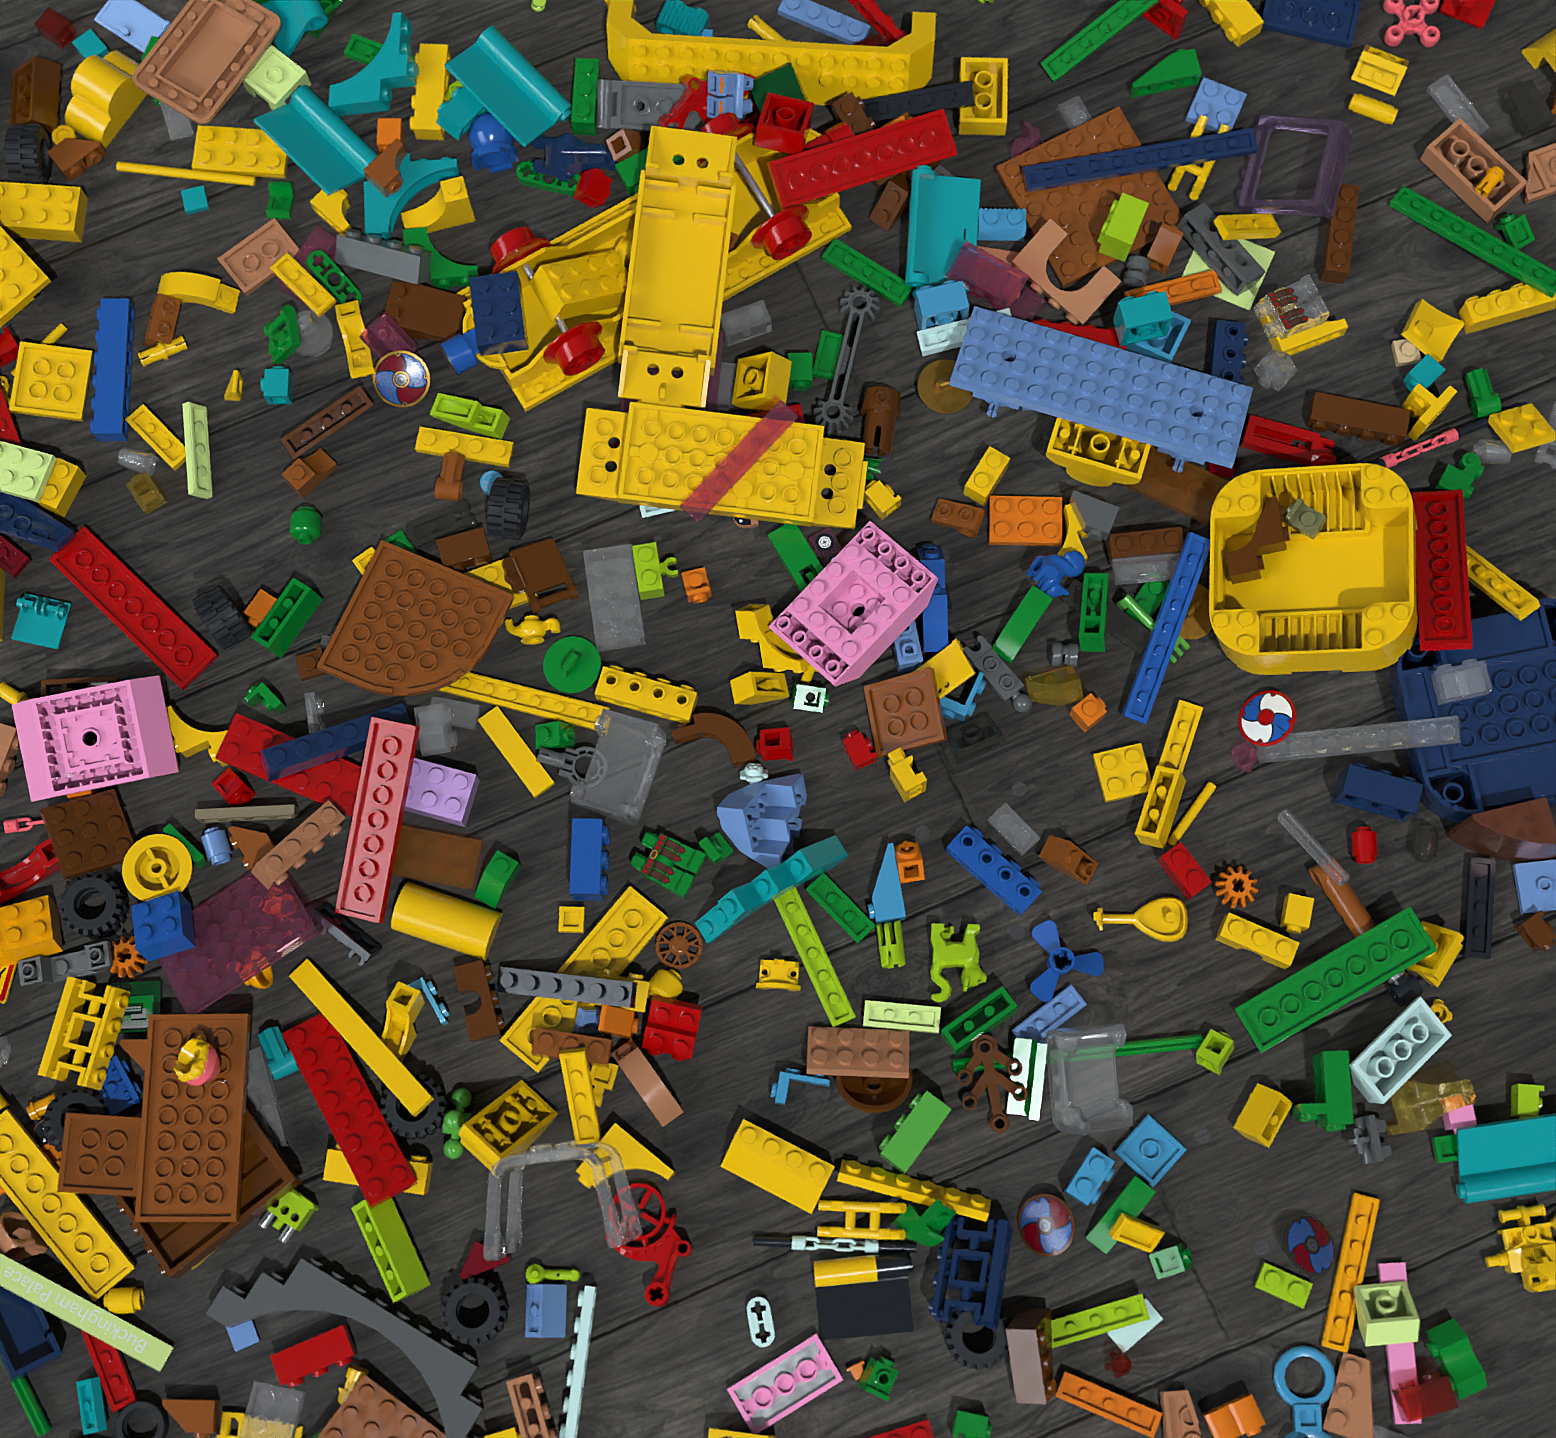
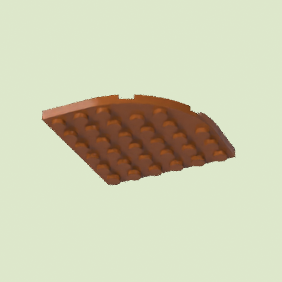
M381 540L317 665V669L362 689L383 695L415 696L439 690L461 679L485 656L515 599L514 595Z

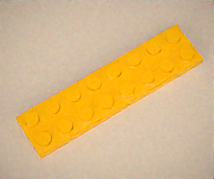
M629 886L557 973L596 977V972L604 973V969L619 971V976H621L669 918ZM536 996L499 1041L539 1074L551 1059L535 1057L531 1053L536 1028L573 1033L578 1008L596 1006L597 1004Z
M6 1109L0 1114V1186L90 1298L96 1302L137 1266L78 1193L57 1192L59 1170L10 1109Z

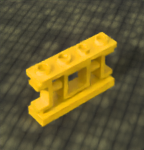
M68 976L37 1075L66 1082L69 1070L80 1072L77 1085L101 1090L106 1079L110 1059L114 1053L117 1036L121 1030L124 1013L129 1004L130 992L117 987L107 986L103 998L94 996L95 983ZM85 1000L91 1001L87 1015L82 1014ZM101 1003L106 1004L103 1018H98L97 1015ZM84 1021L95 1023L88 1047L77 1045ZM70 1049L76 1050L72 1064L66 1063ZM86 1052L91 1053L88 1067H82Z

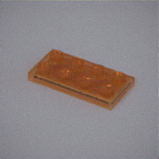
M1151 446L1140 482L1131 485L1119 484L1207 525L1211 518L1213 503L1228 481L1188 462H1184L1182 472H1177L1178 467L1175 472L1172 469L1175 458L1169 454L1157 451L1158 448Z
M401 826L392 875L473 890L483 841Z

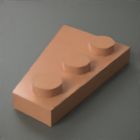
M1345 1352L1343 1353L1323 1425L1324 1430L1347 1438H1375L1371 1361Z

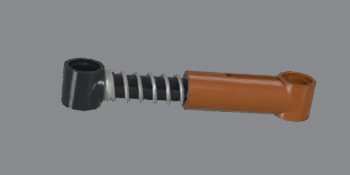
M1332 856L1327 857L1309 869L1312 880L1325 892L1355 938L1377 926L1345 879L1341 866ZM1403 970L1387 980L1390 983L1387 986L1389 994L1400 1007L1405 1006L1423 994L1421 984L1410 972L1406 973Z

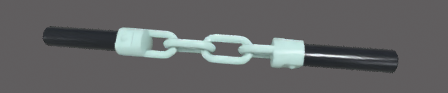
M792 1235V1237L754 1236L753 1246L792 1248V1250H817L825 1248L843 1252L864 1250L865 1253L876 1254L878 1252L917 1253V1243L878 1241V1239H865V1241H855L848 1238L822 1240L817 1237ZM806 1241H814V1246H806ZM838 1242H849L850 1248L838 1247Z

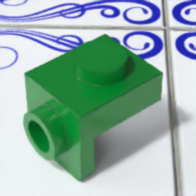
M270 181L268 185L270 197L266 208L267 218L290 219L295 203L292 183Z
M561 721L535 725L537 750H540L541 746L546 749L574 748L575 732L573 725Z

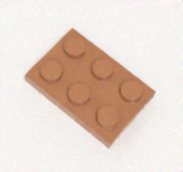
M273 218L217 259L247 297L276 276L270 267L285 253L288 252L296 261L303 254L276 219Z

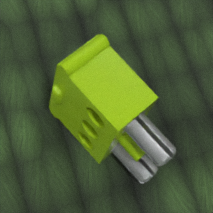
M294 1188L279 1200L277 1207L275 1203L267 1209L268 1211L258 1225L266 1229L274 1216L278 1217L272 1226L280 1230L284 1223L288 1224L278 1238L282 1243H286L294 1230L301 1232L312 1214L319 1210V1206Z

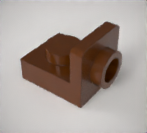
M321 645L316 646V651L295 656L302 681L327 675V673L317 669V665L325 651Z

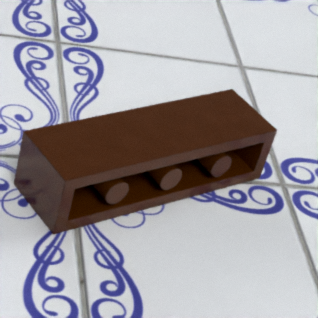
M1336 182L1330 194L1320 281L1343 284L1349 274L1360 186Z
M359 385L281 438L279 442L291 459L295 460L370 409L373 404Z
M1315 392L1310 401L1306 426L1312 427L1313 430L1318 432L1332 431L1343 437L1352 435L1360 437L1364 441L1377 440L1382 441L1388 446L1401 445L1407 436L1411 410Z

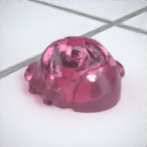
M1243 742L1242 745L1235 746L1231 751V758L1234 761L1235 768H1240L1241 772H1251L1258 760L1257 751L1253 745Z

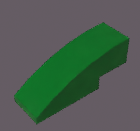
M1033 585L992 647L996 654L1009 664L1015 659L1053 600L1052 597Z
M1133 1176L1086 1236V1239L1103 1253L1107 1254L1117 1242V1240L1111 1238L1109 1232L1121 1213L1136 1218L1156 1192L1138 1177Z

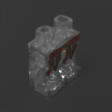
M1310 274L1289 286L1267 293L1264 300L1255 305L1253 310L1258 319L1269 316L1271 322L1263 327L1268 339L1279 336L1282 340L1290 335L1321 325L1327 320L1330 313L1321 295L1317 296L1319 292Z

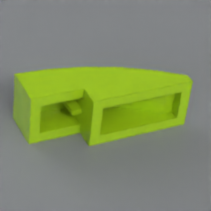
M441 393L437 394L430 412L431 416L447 423L498 439L503 438L510 417L503 410L482 406L478 401Z

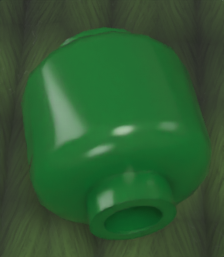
M300 507L291 514L289 533L298 543L310 544L320 537L322 517L314 508Z

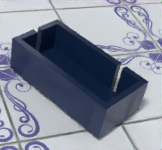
M0 1286V1361L10 1382L13 1383L60 1359L62 1352L53 1333L48 1334L46 1338L44 1336L49 1332L50 1327L41 1308Z

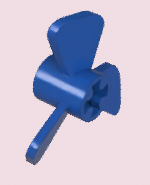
M1047 920L1033 928L1031 933L1033 939L1049 954L1047 959L1048 969L1030 985V992L1042 1002H1049L1052 999L1059 976L1066 975L1071 969L1095 977L1103 973V956L1100 953L1094 952L1074 956L1068 948L1060 946L1057 926L1054 921ZM1059 956V959L1065 957L1068 963H1065L1063 965L1064 968L1060 970V968L1056 967L1057 965L1053 957Z

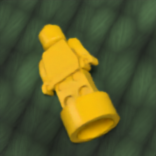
M349 1365L346 1373L347 1381L345 1388H339L338 1402L340 1405L363 1374L368 1375L369 1371L367 1369Z

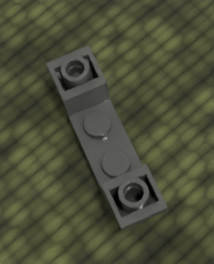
M110 941L87 945L83 951L53 958L39 956L18 961L20 986L56 984L66 982L68 976L79 979L104 973L113 966Z

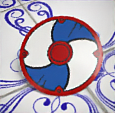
M1272 690L1259 692L1249 698L1240 711L1238 720L1240 732L1247 741L1254 745L1263 747L1275 745L1283 741L1291 733L1296 721L1295 706L1290 698L1281 692Z

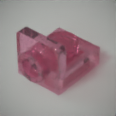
M1029 121L1023 124L1022 134L1024 136L1017 138L1012 144L1010 154L1012 158L1040 145V132L1035 126L1032 127Z

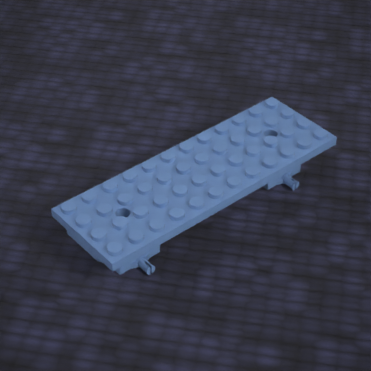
M974 306L949 382L950 386L973 392V397L990 403L987 411L988 416L991 415L993 409L992 417H996L999 406L1017 410L1021 406L1157 446V451L1169 454L1175 458L1172 467L1175 472L1177 467V472H1182L1184 462L1187 461L1202 465L1207 461L1232 469L1253 390L1252 387L976 306Z

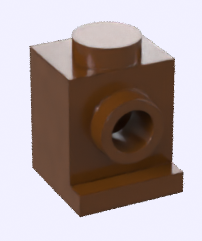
M1542 910L1534 913L1515 927L1533 952L1539 949L1545 952L1556 944L1553 927L1548 921L1541 918L1544 915Z

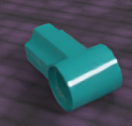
M278 1026L268 1028L258 1034L261 1046L268 1058L266 1061L275 1081L299 1070Z

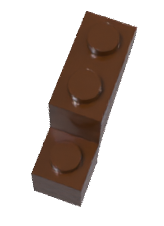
M940 160L924 166H930L931 170L934 171L936 167L941 164L942 161ZM915 169L902 172L900 175L889 180L869 219L887 232L891 230L908 207V199L911 195L912 171Z
M1277 496L1271 497L1266 501L1251 541L1237 551L1226 553L1232 584L1262 579L1260 570L1265 569L1262 555L1287 550L1286 541H1290L1288 526L1283 527L1282 519L1286 518L1284 504L1279 505Z

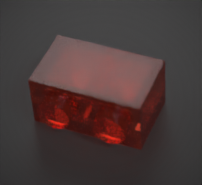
M1433 1372L1423 1375L1424 1380L1414 1383V1379L1398 1383L1399 1388L1393 1389L1392 1393L1401 1420L1412 1422L1459 1408L1448 1376Z

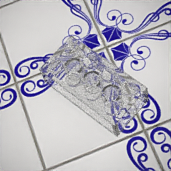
M626 544L583 551L595 643L598 652L646 645L632 545Z

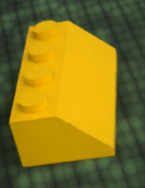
M744 1119L721 1164L722 1168L812 1214L835 1166Z

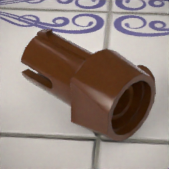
M869 387L866 389L860 411L866 417L863 443H865L864 453L873 454L875 434L880 433L878 456H887L892 454L895 447H892L895 420L901 417V394L898 390L889 387Z

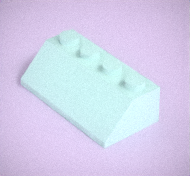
M1417 997L1350 1064L1353 1084L1369 1103L1384 1104L1452 1035L1421 997Z

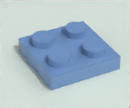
M1203 77L1185 121L1196 125L1199 116L1203 115L1209 118L1205 126L1206 129L1218 133L1221 124L1230 127L1228 132H1231L1247 94Z

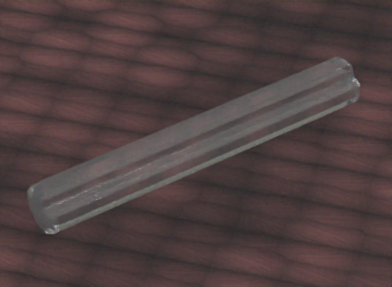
M1284 809L1277 815L1278 821L1338 886H1343L1349 881V875L1288 809Z

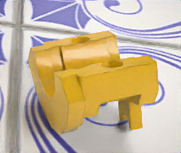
M785 959L760 960L759 983H756V988L800 991L801 986L798 985L799 962L785 961ZM766 970L768 973L763 975L762 971ZM791 972H795L796 976L792 977L790 975Z

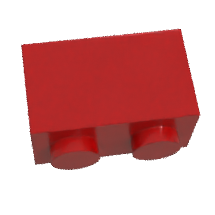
M1182 842L1162 855L1157 861L1187 901L1212 882Z

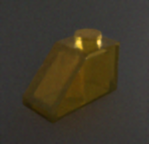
M1072 665L1025 678L1028 696H1030L1032 702L1063 706L1084 699L1080 678Z

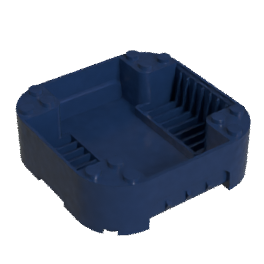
M1538 599L1540 607L1522 621L1518 620L1507 610L1502 613L1481 615L1482 617L1472 618V649L1420 651L1418 627L1416 639L1410 650L1407 649L1398 658V661L1392 664L1390 688L1412 778L1417 780L1416 783L1423 784L1420 796L1422 803L1440 818L1461 823L1473 814L1544 797L1547 798L1550 808L1556 807V599Z

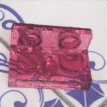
M387 312L371 322L359 336L379 359L392 351L403 350L414 353L419 348Z

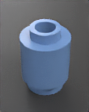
M214 827L204 831L205 835L201 837L208 861H211L213 866L229 862L232 851L225 830Z

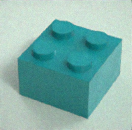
M1151 291L1137 298L1129 296L1118 302L1113 322L1120 347L1167 336L1173 315L1166 291L1159 293L1158 291Z

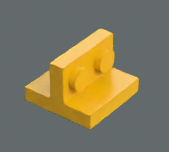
M1365 45L1351 79L1395 96L1409 61Z
M1418 383L1401 406L1406 410H1411L1410 417L1418 420L1408 436L1416 441L1446 408L1457 393V390L1450 385L1436 398Z
M1422 921V926L1438 951L1407 969L1418 973L1430 985L1438 988L1463 946L1461 942L1464 937L1459 932Z

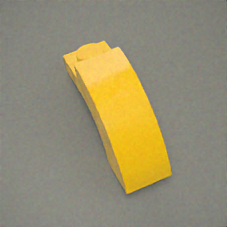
M171 272L161 276L158 293L179 299L181 304L198 303L233 314L236 310L240 290L221 284V280L210 276L188 272Z
M358 300L335 305L337 321L343 337L352 379L374 374V357Z

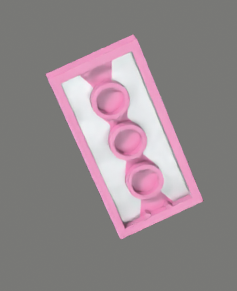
M817 1334L727 1390L751 1432L758 1434L838 1384L843 1378Z

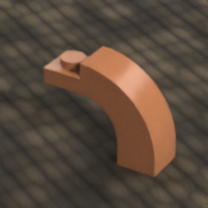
M632 1039L611 1053L662 1127L683 1113V1110Z

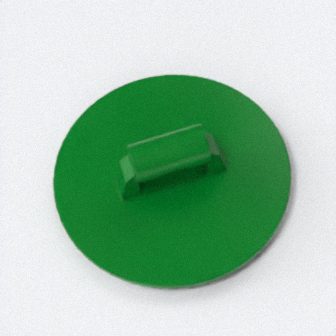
M575 636L565 637L556 641L548 649L543 661V670L547 681L555 689L564 693H578L588 689L597 680L601 670V658L596 647L588 640Z

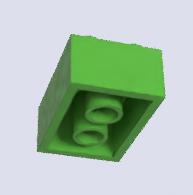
M928 1091L924 1095L917 1094L909 1106L912 1109L911 1113L908 1116L903 1114L894 1126L897 1130L895 1135L891 1137L888 1134L879 1146V1149L882 1150L880 1157L902 1174L906 1173L952 1110Z

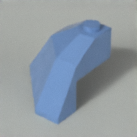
M794 774L752 783L728 794L717 806V816L720 819L721 828L738 850L768 869L785 862L795 854L793 850L794 839L799 838L802 819L799 818L800 807L806 804L807 799L803 774Z

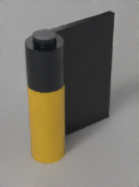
M906 1252L813 1261L821 1341L914 1332L908 1273L913 1272L912 1257H906Z

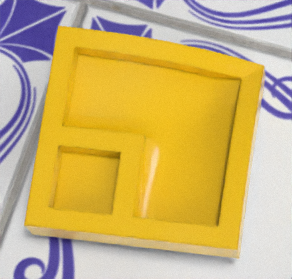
M1421 299L1416 303L1401 335L1425 355L1429 354L1439 363L1443 360L1448 348L1465 323L1439 311L1424 299Z

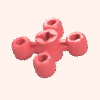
M1384 0V10L1389 14H1396L1399 17V24L1390 26L1385 32V43L1388 46L1395 47L1402 42L1405 34L1413 35L1417 33L1423 46L1428 48L1435 46L1440 39V31L1435 26H1427L1424 22L1425 15L1433 14L1437 10L1439 0H1421L1419 6L1410 5L1408 7L1404 5L1403 0Z

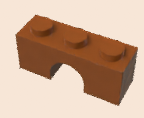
M536 1028L531 1053L535 1057L559 1060L560 1050L585 1047L589 1065L609 1068L613 1042L610 1039Z

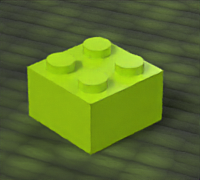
M1122 193L1120 200L1115 199L1097 241L1101 243L1099 252L1125 262L1149 203Z

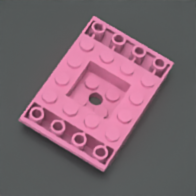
M869 521L772 622L769 628L836 687L860 678L924 611L929 604L938 578L875 524ZM865 607L862 615H853L856 608Z
M160 675L125 680L12 704L31 802L180 772ZM90 731L97 735V742L93 746L87 745L84 739L86 733Z

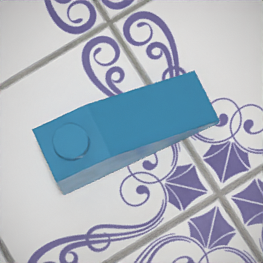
M893 843L887 846L872 895V904H868L870 919H875V925L897 920L902 921L906 918Z

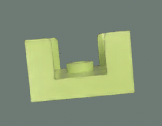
M272 45L265 51L243 81L246 91L254 97L257 93L269 103L272 110L286 105L285 100L299 85L311 86L306 71Z

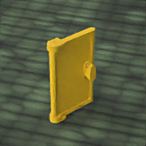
M957 638L913 671L916 672L926 668L934 669L938 691L941 690L939 693L940 699L976 673L963 652L962 644Z

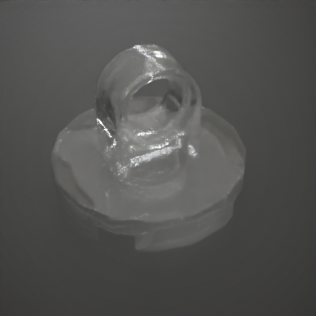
M304 310L297 313L301 346L295 352L298 355L310 357L324 354L331 347L334 329L330 320L324 314L319 318L312 310Z

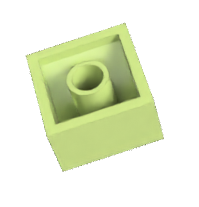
M1406 1281L1354 1286L1358 1324L1365 1346L1418 1342L1420 1319Z

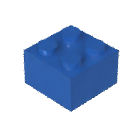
M179 891L131 906L135 949L148 962L196 947L191 903Z

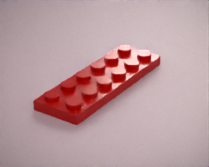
M236 713L215 759L269 782L260 760L262 750L296 738ZM338 758L271 781L270 783L322 805L329 800L342 814L353 817L362 767Z

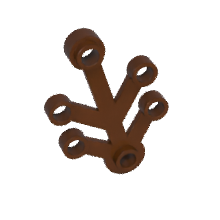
M984 1034L974 1040L972 1046L974 1055L965 1069L959 1071L957 1075V1080L960 1084H970L973 1072L983 1061L984 1073L972 1091L964 1096L962 1106L966 1110H974L977 1106V1100L985 1088L988 1087L993 1113L989 1122L990 1128L996 1133H1004L1010 1126V1119L1003 1113L998 1085L1010 1092L1016 1101H1024L1027 1098L1028 1092L1024 1086L1015 1084L996 1071L993 1059L1007 1067L1009 1074L1012 1076L1020 1075L1023 1066L1021 1062L1012 1060L1000 1052L997 1041L992 1036ZM982 1043L990 1045L988 1052L981 1051L980 1045ZM1014 1063L1020 1066V1070L1017 1073H1013L1010 1070V1066ZM964 1072L970 1076L967 1082H963L960 1079V1075ZM1023 1089L1025 1092L1024 1097H1016L1015 1091ZM972 1098L975 1101L974 1106H966L965 1100ZM997 1119L1004 1120L1005 1125L1002 1128L995 1126Z

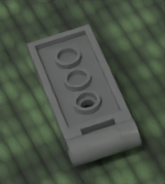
M598 80L596 128L650 131L651 126H658L661 116L668 114L671 108L680 100L686 87L683 84ZM643 102L645 109L639 111L637 105ZM692 111L684 123V130L700 132L706 124L696 111ZM669 123L668 128H674L675 125Z

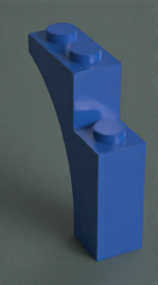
M924 544L922 547L917 548V560L931 571L938 580L928 606L921 613L922 646L924 652H937L948 646L945 559L941 546Z

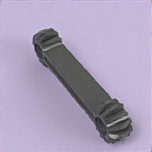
M855 286L852 287V293L846 291L844 293L845 298L840 300V305L842 306L840 313L841 315H849L833 385L829 401L819 400V408H814L813 414L816 415L814 424L824 426V430L827 429L828 436L832 434V431H835L838 436L841 435V429L847 431L849 429L848 423L853 422V416H851L853 408L844 407L858 345L864 321L870 320L874 322L875 314H878L880 310L877 306L879 298L874 297L873 290L866 292L865 286L861 288V291H858ZM861 303L864 304L866 307L863 309H857L854 307V305ZM854 322H859L854 344L852 347H849L848 341ZM844 374L846 377L841 398L835 400L840 375ZM830 412H836L840 416L836 419H831L827 415Z

